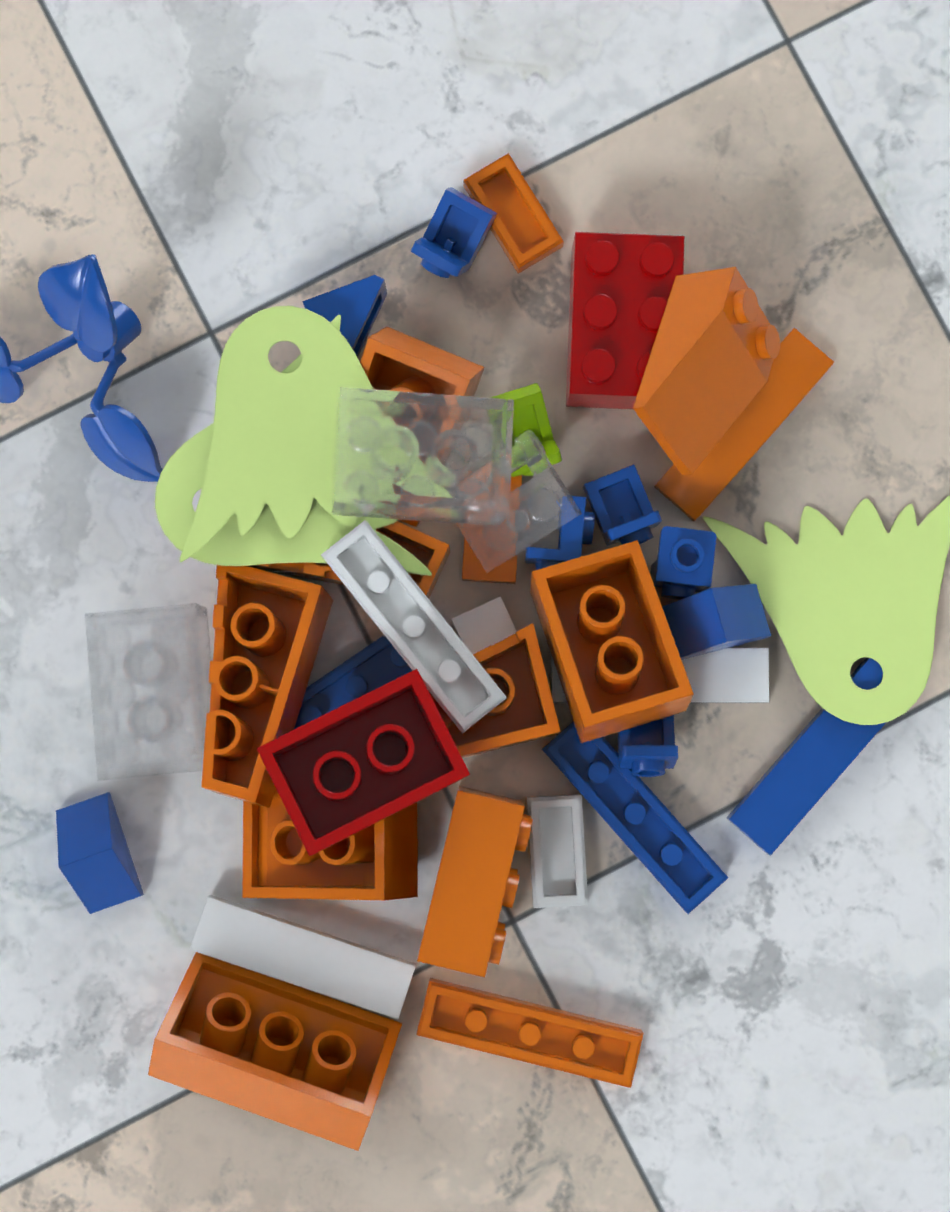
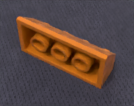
M196 952L154 1039L148 1075L359 1151L402 1023L285 981Z

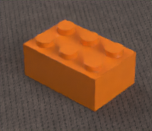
M638 540L532 571L530 593L581 743L686 712L694 693Z
M462 786L458 787L418 954V962L484 978L488 962L499 965L506 937L505 923L498 922L502 906L513 907L520 876L518 869L511 868L514 851H526L533 821L531 815L523 814L525 805L522 801Z

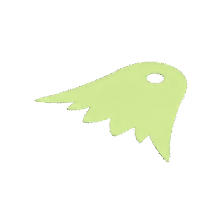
M275 306L260 310L246 318L233 331L225 344L220 359L213 432L205 478L194 519L184 542L180 562L191 557L210 541L234 513L236 514L240 536H245L259 519L264 504L269 506L278 527L287 539H293L302 528L309 515L314 498L338 522L350 528L355 527L358 518L359 490L361 486L377 501L392 509L396 508L392 484L433 504L453 510H460V507L430 474L407 444L379 400L352 347L331 322L308 309L294 306ZM281 341H289L300 349L302 361L295 371L281 373L270 365L268 354L274 344ZM386 467L394 472V476L390 481Z
M340 314L331 321L339 331L341 325ZM302 354L281 373L295 371L301 364ZM213 424L190 438L169 458L161 471L156 486L155 509L159 524L167 538L180 551L183 549L195 515L192 505L193 497L203 486ZM385 466L390 481L394 476V472ZM361 486L359 490L358 518L355 527L366 520L407 573L431 576L430 570L413 554L389 537L376 531L377 528L397 522L398 518L381 507L363 503L362 500L370 494ZM314 498L311 510L302 528L293 539H287L278 527L269 506L264 504L259 519L245 536H240L236 514L234 513L218 533L193 554L191 558L220 566L327 563L321 554L355 527L350 528L338 522Z
M950 495L932 510L919 526L916 523L914 507L912 504H908L895 519L890 533H887L876 508L867 498L863 499L851 514L843 535L818 510L805 506L800 520L798 544H795L782 529L770 522L764 523L767 540L765 545L755 537L732 525L703 516V520L729 551L749 582L757 585L761 602L772 619L799 678L809 694L823 709L846 722L858 725H877L892 721L903 715L917 702L926 687L933 660L938 600L950 547ZM871 658L880 664L883 678L876 688L866 690L854 684L850 676V670L856 660Z

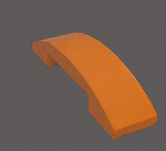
M793 328L780 343L779 354L773 359L766 384L692 475H681L673 464L654 488L692 521H695L833 365L834 361L797 329Z

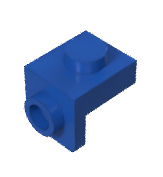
M452 187L447 188L424 236L415 241L411 252L422 258L421 265L429 272L443 278H449L450 275L458 277L470 269L497 213Z
M634 464L584 484L583 490L592 511L595 512V519L606 546L617 542L623 545L638 540L639 544H642L654 538L651 529L657 527L662 519L658 510L653 511Z
M564 495L561 504L558 549L526 547L524 563L536 564L535 570L581 557L582 544L592 545L595 512H585L586 497Z
M665 526L661 529L657 560L651 565L650 575L654 586L662 588V597L681 600L694 595V592H702L711 587L717 538L714 532Z
M674 715L618 732L619 769H632V775L639 777L661 776L666 773L665 769H674L678 760V746L675 745Z

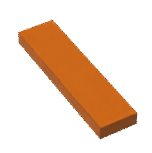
M433 978L429 979L416 1033L418 1036L628 1088L632 1086L644 1034L641 1029Z

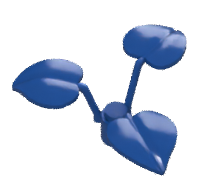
M95 254L87 255L72 262L54 265L45 270L39 277V295L53 321L61 328L73 331V334L19 361L11 360L9 349L0 337V402L14 403L23 395L24 386L17 372H23L78 344L80 351L93 362H101L102 360L109 362L90 402V408L94 414L86 415L80 422L88 446L97 458L114 472L133 480L158 482L163 469L161 468L154 442L144 425L133 413L113 404L104 406V398L118 368L127 360L122 350L141 334L140 321L133 310L119 301L111 302Z

